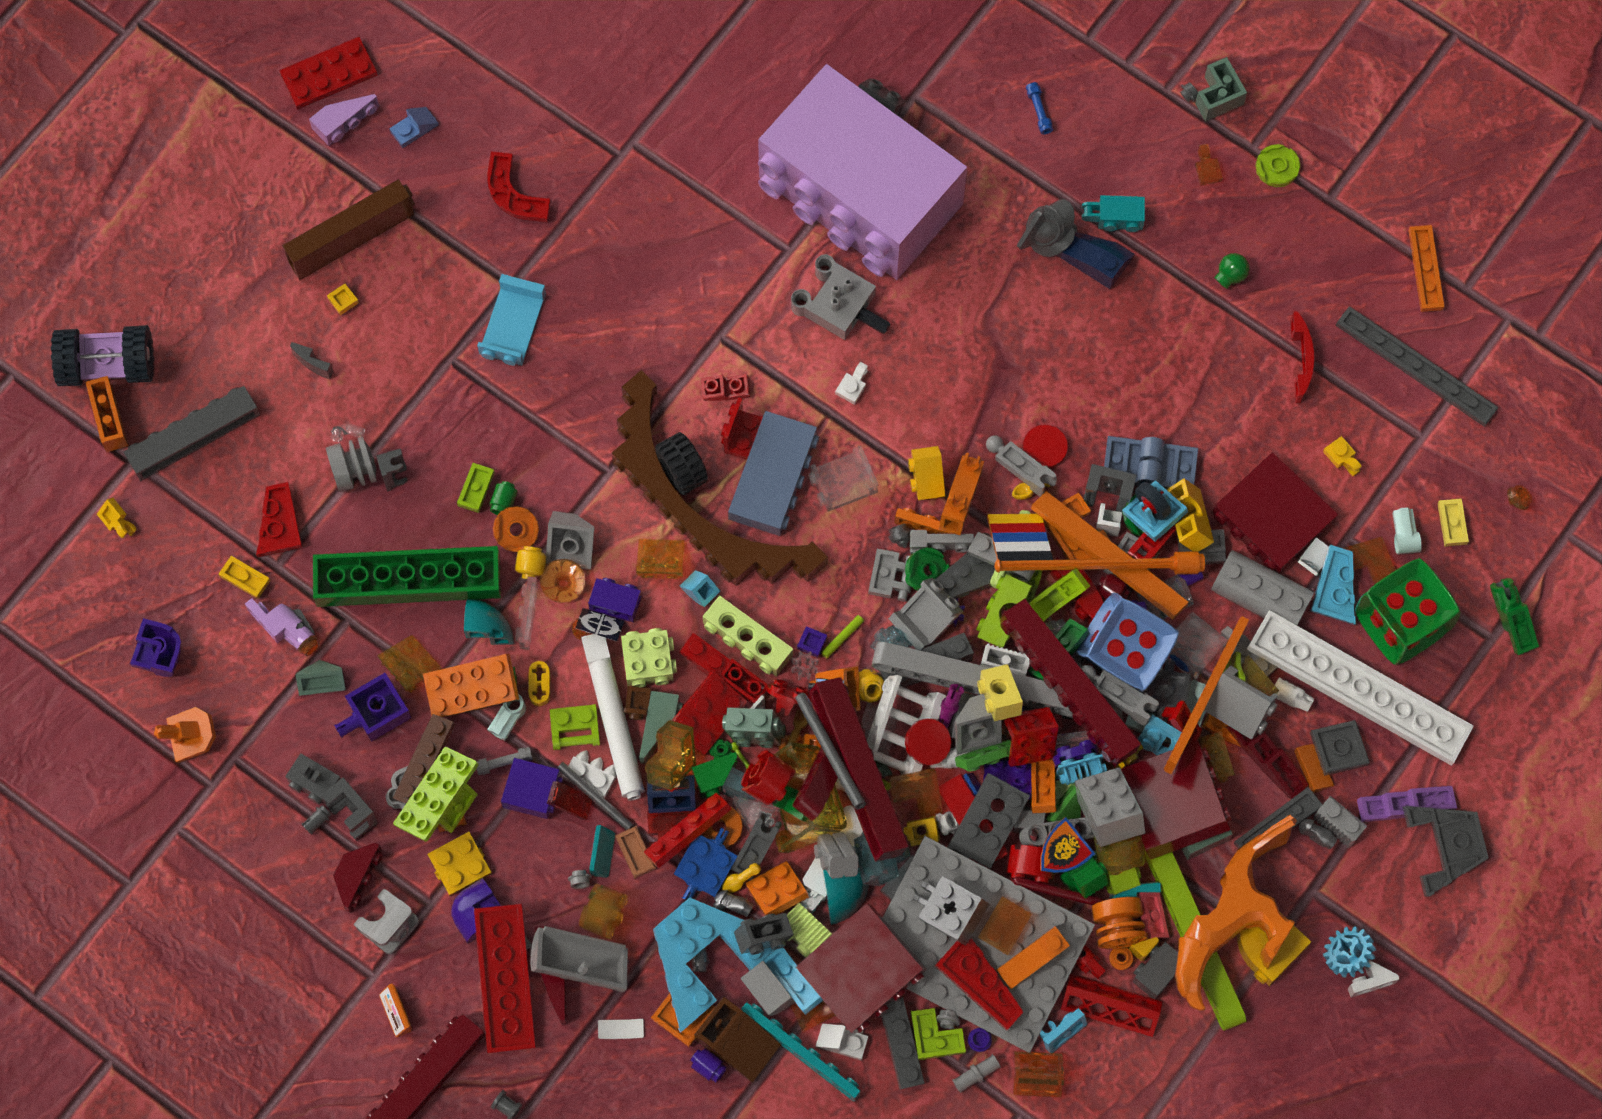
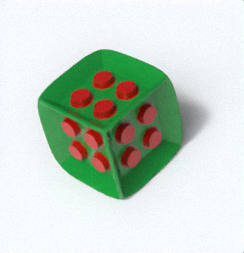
M1420 558L1406 563L1377 582L1361 596L1355 608L1357 617L1367 634L1383 655L1394 665L1408 661L1441 639L1456 625L1461 614L1451 593L1431 567Z

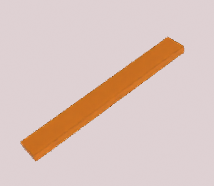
M1047 491L1032 504L1031 509L1094 559H1133ZM1108 569L1172 620L1188 605V601L1147 569Z
M1243 616L1239 618L1164 767L1165 772L1172 775L1249 619Z

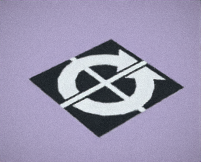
M583 608L575 628L618 641L624 620Z

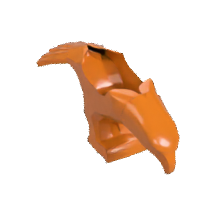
M1288 815L1237 850L1225 868V873L1220 880L1222 895L1217 907L1208 915H1196L1185 935L1179 937L1175 979L1179 993L1187 1000L1191 1008L1205 1011L1206 1007L1201 996V979L1205 966L1212 955L1243 930L1255 927L1265 932L1268 942L1262 948L1260 958L1264 967L1268 969L1291 932L1295 922L1287 920L1280 914L1274 898L1256 889L1252 862L1268 851L1287 843L1291 830L1297 822L1293 816Z

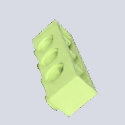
M720 595L703 615L704 628L711 634L717 633L723 637L722 640L726 645L731 648L735 646L741 650L740 653L744 658L749 661H756L760 664V669L769 675L772 673L777 677L793 656L792 647ZM725 621H732L734 626L725 628L722 624ZM744 634H750L753 637L747 642L741 640V636ZM767 647L771 652L767 655H762L759 650Z

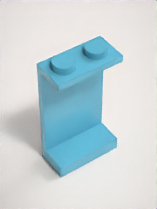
M501 274L499 280L500 291L483 342H478L477 347L479 354L488 360H494L495 358L503 360L505 364L511 366L516 364L522 366L546 295L545 285Z

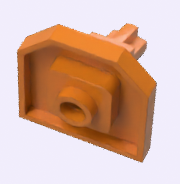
M198 707L166 718L168 725H157L155 727V737L158 739H171L175 762L178 763L208 752L216 738L212 715Z

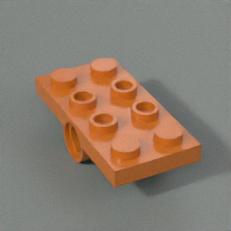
M503 654L423 674L431 716L435 714L440 717H447L519 699L510 654Z

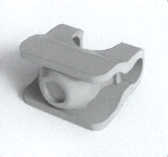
M383 889L377 896L386 908L383 917L377 921H368L363 917H359L354 926L377 947L390 955L400 947L419 924V919L412 913V909L407 904Z

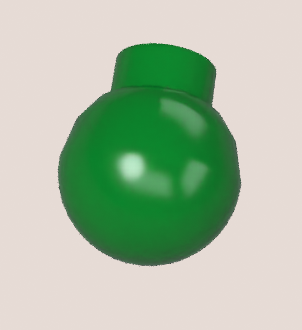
M1230 253L1224 256L1219 264V272L1214 279L1226 289L1232 284L1242 282L1247 278L1250 271L1248 260L1238 253Z

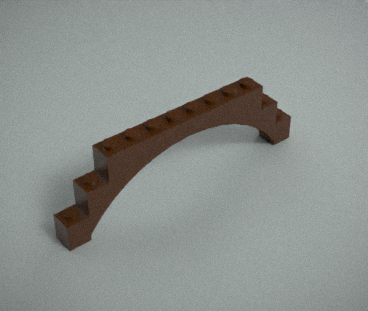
M640 370L621 387L622 399L631 408L617 419V432L626 441L612 452L613 466L620 473L623 471L628 476L627 479L634 488L639 487L644 492L643 496L650 504L654 502L659 507V513L666 520L670 518L675 523L674 528L681 535L685 534L690 539L689 542L692 547L697 551L701 550L706 555V561L712 567L717 566L722 571L720 574L728 583L732 581L737 586L757 568V574L764 581L768 580L773 584L791 567H793L792 570L800 579L804 578L809 582L828 565V556L813 541L808 545L800 546L769 545L750 541L718 528L693 510L673 488L656 455L651 435V409L653 397L657 394V385Z

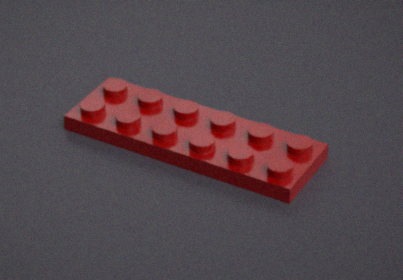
M522 904L475 908L474 920L487 1053L535 1048Z

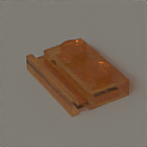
M1002 896L978 938L1008 956L1032 913Z

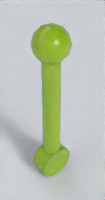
M736 742L731 743L732 751L737 753L747 769L749 763L739 750V746Z

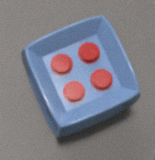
M1111 593L1087 628L1090 634L1078 647L1076 653L1101 670H1105L1121 681L1131 685L1137 691L1144 692L1155 679L1177 641L1179 630L1136 603L1124 599L1120 594Z

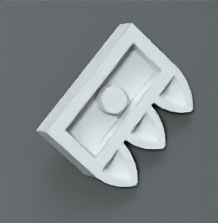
M587 750L580 752L576 757L573 756L568 767L605 798L617 776L614 765L602 771L603 762L601 757L594 759L588 764L589 755ZM563 775V779L571 782L566 776Z

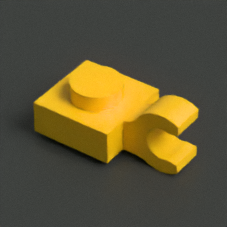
M1342 436L1324 448L1323 453L1337 469L1343 465L1351 476H1355L1360 472L1359 469L1362 466L1353 458L1356 452Z
M114 498L107 499L98 511V517L110 531L116 530L121 538H124L127 533L132 536L136 531V527L131 522L124 520L127 514Z

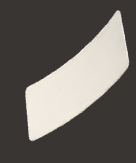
M643 1019L598 1020L599 1039L644 1037Z

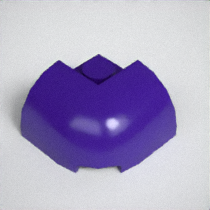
M143 618L136 637L138 643L130 665L154 672L158 676L172 677L181 654L180 637L172 627Z
M483 878L464 889L455 898L451 908L454 924L467 944L476 939L474 909L501 906Z

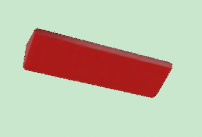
M962 774L957 775L938 787V791L959 825L975 797ZM984 819L980 822L979 827L982 832L988 833L993 829L989 819ZM1004 844L993 865L1009 854Z

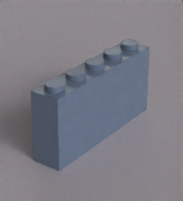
M765 411L731 502L728 520L778 536L781 535L783 529L787 530L790 522V517H788L789 510H794L798 499L795 496L797 488L801 489L805 480V476H802L805 468L809 469L812 461V456H810L811 449H816L820 436L817 435V427Z

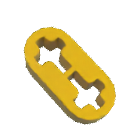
M536 661L529 667V698L535 706H544L550 700V671L548 665L543 661ZM537 668H542V671L546 672L542 673L541 681H537V675L533 673L537 672ZM538 686H541L542 693L546 694L540 700H537V697L533 695L537 694Z

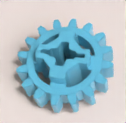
M1356 926L1353 927L1352 931L1345 927L1343 933L1337 930L1335 938L1329 937L1331 944L1324 946L1328 951L1323 954L1327 960L1325 963L1336 975L1340 973L1344 978L1348 973L1355 977L1356 971L1363 974L1364 966L1371 967L1368 962L1369 959H1375L1372 953L1376 950V947L1373 945V939L1364 929L1359 931Z

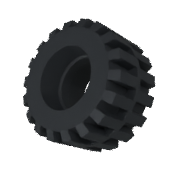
M678 432L655 446L656 455L663 471L679 493L685 495L708 482L705 465L686 435Z

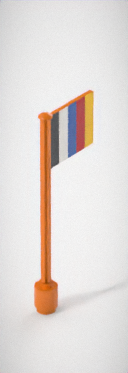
M1038 514L987 515L997 558L994 568L998 573L1000 571L1074 570L1075 568L1078 570L1170 568L1174 570L1176 575L1198 574L1199 572H1204L1205 569L1204 554L1198 553V551L1174 552V555L1170 558L1053 560L1041 516Z

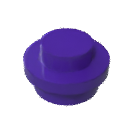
M976 1028L969 1033L968 1045L973 1051L984 1052L989 1049L992 1037L988 1031Z

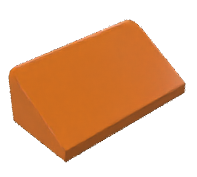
M1314 744L1297 747L1294 753L1310 790L1313 793H1317L1333 787L1334 784L1330 775L1324 776Z

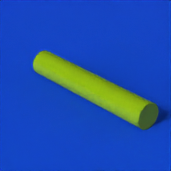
M857 615L821 652V655L828 659L864 622V619Z

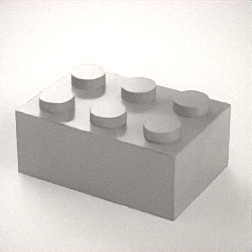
M1120 767L1075 781L1078 803L1100 847L1145 834L1143 813Z

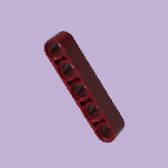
M820 747L793 803V807L810 821L815 820L822 812L838 779L822 747Z

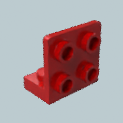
M738 397L736 404L732 403L728 413V416H730L729 423H724L721 444L724 445V453L747 460L763 417L743 411V398Z
M1049 707L1023 711L1019 716L1004 719V723L1012 738L1008 761L1010 767L1053 759L1059 726Z

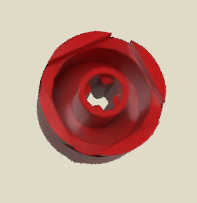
M764 750L756 756L759 761L755 765L751 763L748 766L741 785L744 787L742 791L764 805H770L775 800L781 801L787 791L785 787L788 781L793 778L796 770L770 751Z
M1015 845L1010 846L1007 875L1011 876V881L1014 877L1030 879L1044 884L1054 881L1055 873L1040 871L1042 847L1021 845L1020 849H1015Z

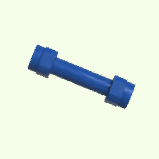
M1032 82L1026 86L1027 95L1033 101L1039 119L1037 124L1039 131L1042 135H1046L1053 131L1050 118H1047L1040 97L1042 93L1041 88L1037 82Z

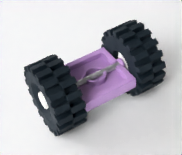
M148 325L125 326L123 332L80 334L78 329L54 330L52 333L53 338H51V360L55 383L59 387L80 386L84 380H94L104 376H108L109 379L126 378L128 383L151 382L154 377V347L152 345L153 339L151 338L150 327Z

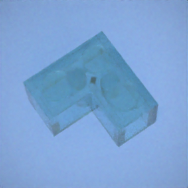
M863 834L854 839L863 884L881 886L898 877L897 863L911 856L908 846L899 857L875 862L865 835Z

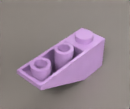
M373 94L326 105L309 119L311 127L330 146L332 143L340 141L347 131L356 128L362 119L367 115H372L377 110V107H379L377 96Z

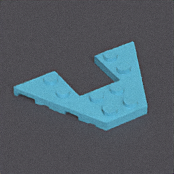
M690 897L653 929L680 1033L717 1001L686 965L708 944L720 936L749 970L753 969L774 951L770 947L756 955H751L750 952L741 954L734 931L741 926L740 923L744 920Z

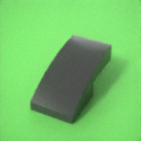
M291 342L292 353L302 365L330 380L333 374L330 363L315 359L312 348Z

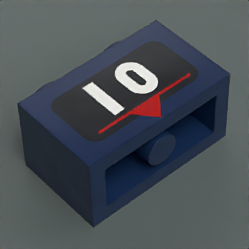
M694 775L647 778L649 813L694 811L696 809Z

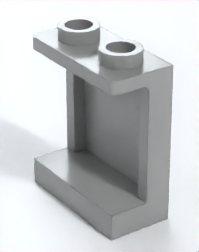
M933 578L923 580L921 583L922 587L900 611L894 612L888 618L916 650L932 646L963 612L957 600L949 596L943 590L942 584Z
M1230 666L1222 673L1204 711L1252 740L1257 734L1261 735L1266 729L1268 723L1265 720L1268 715L1271 717L1276 710L1278 704L1275 701L1278 695L1274 693L1269 697L1236 677L1238 670Z

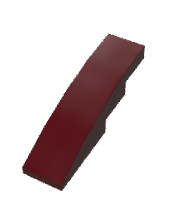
M1226 727L1256 765L1290 799L1297 796L1309 785L1283 749L1277 748L1265 731L1261 735L1257 734L1251 740L1232 727Z
M541 973L550 1002L561 1025H566V979Z

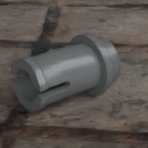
M323 805L319 808L316 807L317 810L301 824L311 835L326 820H330L329 817L332 814Z

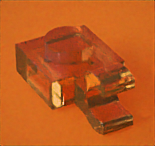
M1208 143L1199 145L1197 151L1200 162H1196L1195 168L1200 186L1222 182L1223 178L1218 159L1210 158Z

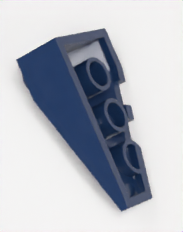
M1076 232L1070 246L1056 256L1108 289H1111L1135 254L1116 242Z

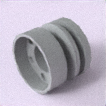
M363 436L358 438L360 448L355 449L353 441L349 440V451L347 452L344 451L340 443L325 447L339 493L353 489V478L358 477L362 486L366 485L363 476L365 474L369 475L371 483L377 482L376 465L373 455Z

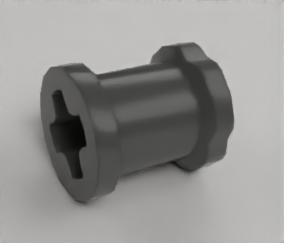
M502 1090L493 1101L491 1108L499 1110L507 1116V1119H514L523 1105L520 1102H515L506 1095V1091Z

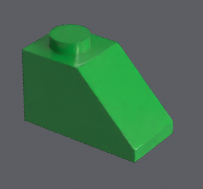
M736 752L692 767V774L694 775L701 799L706 797L708 799L715 793L720 795V792L724 791L738 763Z

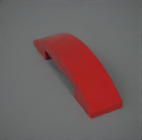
M1293 311L1290 319L1291 340L1301 341L1303 374H1297L1294 382L1296 403H1301L1313 374L1314 348L1304 319L1298 311Z

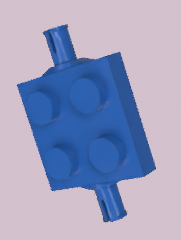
M720 828L715 839H707L700 835L690 843L674 872L675 876L683 879L688 885L682 899L685 900L689 892H691L689 897L693 898L696 891H703L713 897L716 896L737 858L736 854L728 851L722 845L730 832L726 830L722 838H720L725 830Z

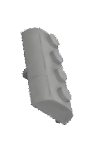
M1234 550L1230 552L1211 588L1216 594L1262 618H1265L1270 610L1295 625H1298L1315 593Z
M547 926L537 929L531 948V971L613 989L619 992H624L627 989L628 948H626V945Z

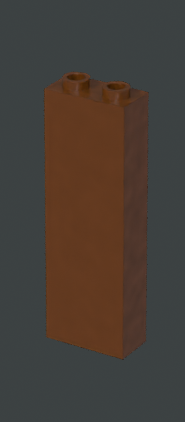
M398 179L282 245L287 261L299 281L415 215L413 195L407 184L403 186Z

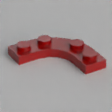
M491 151L487 183L490 195L496 205L508 215L518 219L548 222L550 199L531 197L518 193L510 183L513 154Z

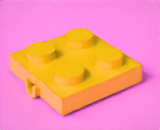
M470 832L427 854L436 870L434 873L437 879L442 881L449 896L492 874L483 858L485 855L481 848L477 847Z

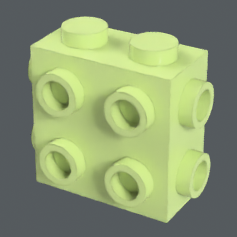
M654 628L647 633L631 631L621 636L627 686L643 688L646 684L666 685L669 681H674L673 673H677L676 659H671L670 651H674L673 637H668L667 630Z

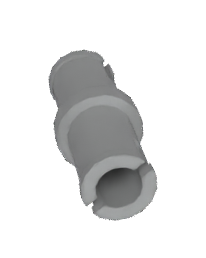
M992 1054L976 1066L974 1064L971 1065L970 1070L952 1081L958 1091L962 1093V1091L976 1082L981 1083L984 1081V1077L1001 1068V1066Z

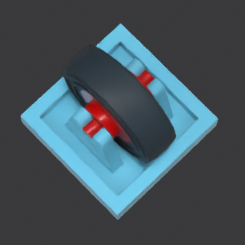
M1156 480L1152 484L1144 482L1139 485L1135 490L1136 498L1122 510L1123 514L1154 542L1188 513V508Z

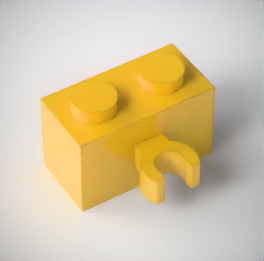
M934 446L911 450L912 458L908 459L909 471L913 472L914 479H910L912 493L916 492L918 500L945 497L942 457L939 447Z

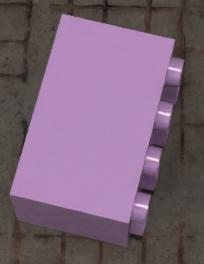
M828 64L819 71L758 139L760 178L758 184L761 189L774 199H778L783 195L794 203L793 211L805 223L813 225L817 220L829 229L827 235L838 248L847 251L850 247H853L864 255L862 262L866 268L879 277L888 273L898 280L963 205L967 166Z

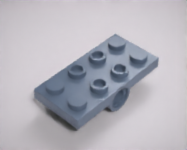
M1108 436L1104 467L1136 474L1134 486H1139L1144 482L1152 484L1156 480L1165 489H1168L1184 478L1194 485L1198 448L1165 444L1164 440L1157 437H1145L1142 440Z

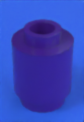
M706 1048L702 1051L698 1049L690 1060L693 1062L692 1069L708 1081L712 1080L715 1083L719 1081L727 1069L723 1065L724 1062Z

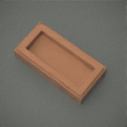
M637 826L615 835L634 879L656 870L655 865L644 854L647 848Z

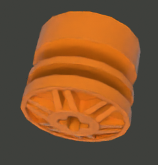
M1114 898L1092 906L1094 923L1105 925L1096 930V936L1101 937L1097 941L1099 948L1124 949L1148 939L1147 932L1141 931L1145 929V923L1134 921L1143 916L1140 898Z

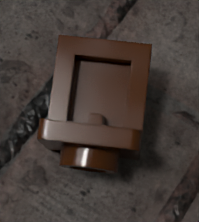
M628 686L624 714L629 715V719L643 720V717H647L651 688Z

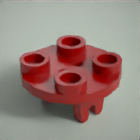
M775 679L774 683L767 685L766 691L777 698L776 713H779L781 708H785L784 715L788 716L794 705L798 704L795 697L800 693H806L811 702L810 690L805 687L797 686V688L788 686L786 681Z

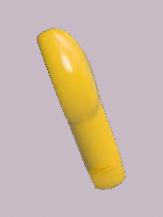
M1021 483L1013 489L1012 497L1018 500H1025L1032 497L1034 492L1030 490V486ZM1044 483L1045 487H1050L1049 484Z
M753 863L740 874L735 873L727 876L722 883V891L728 890V893H734L740 890L746 880L760 873V865Z

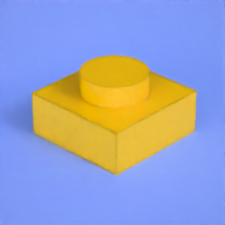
M343 284L327 295L328 300L340 316L359 304L358 299L346 284Z

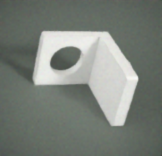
M1315 538L1297 562L1317 576L1324 565L1329 546Z

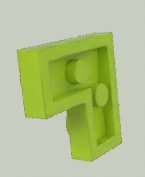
M935 1008L911 1011L918 1060L966 1054L962 1028L938 1032Z

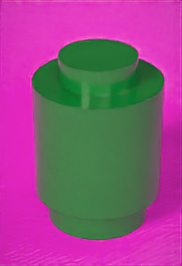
M506 481L496 484L489 504L491 506L490 512L498 515L502 510L513 507L518 493L514 484Z

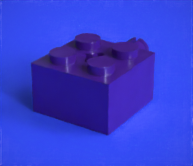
M383 673L345 695L346 701L353 711L352 715L334 726L341 738L359 727L360 729L363 728L372 742L411 719V716L387 674ZM379 705L382 708L377 710L375 709V706Z

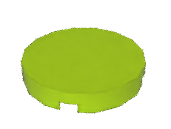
M1270 145L1264 148L1258 155L1255 165L1256 173L1260 180L1269 186L1285 187L1291 184L1298 176L1300 169L1299 157L1291 148H1286L1284 145Z

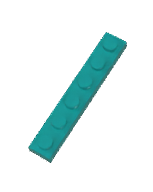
M746 1002L741 1008L743 1012L775 1038L782 1047L850 1100L855 1102L860 1096L859 1085L850 1077L847 1079L843 1078L839 1074L840 1070L830 1062L825 1064L820 1060L821 1055L813 1048L807 1050L801 1045L802 1040L793 1033L788 1035L782 1030L783 1026L774 1018L771 1020L763 1015L765 1012L754 1003L751 1006Z

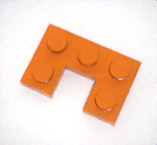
M1079 492L1061 502L1081 518L1091 513ZM1043 519L1045 527L1067 560L1094 559ZM1104 530L1099 531L1102 535L1109 539Z

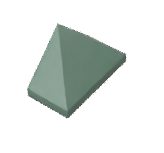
M318 660L296 673L299 696L344 691L346 689L342 668L322 660Z

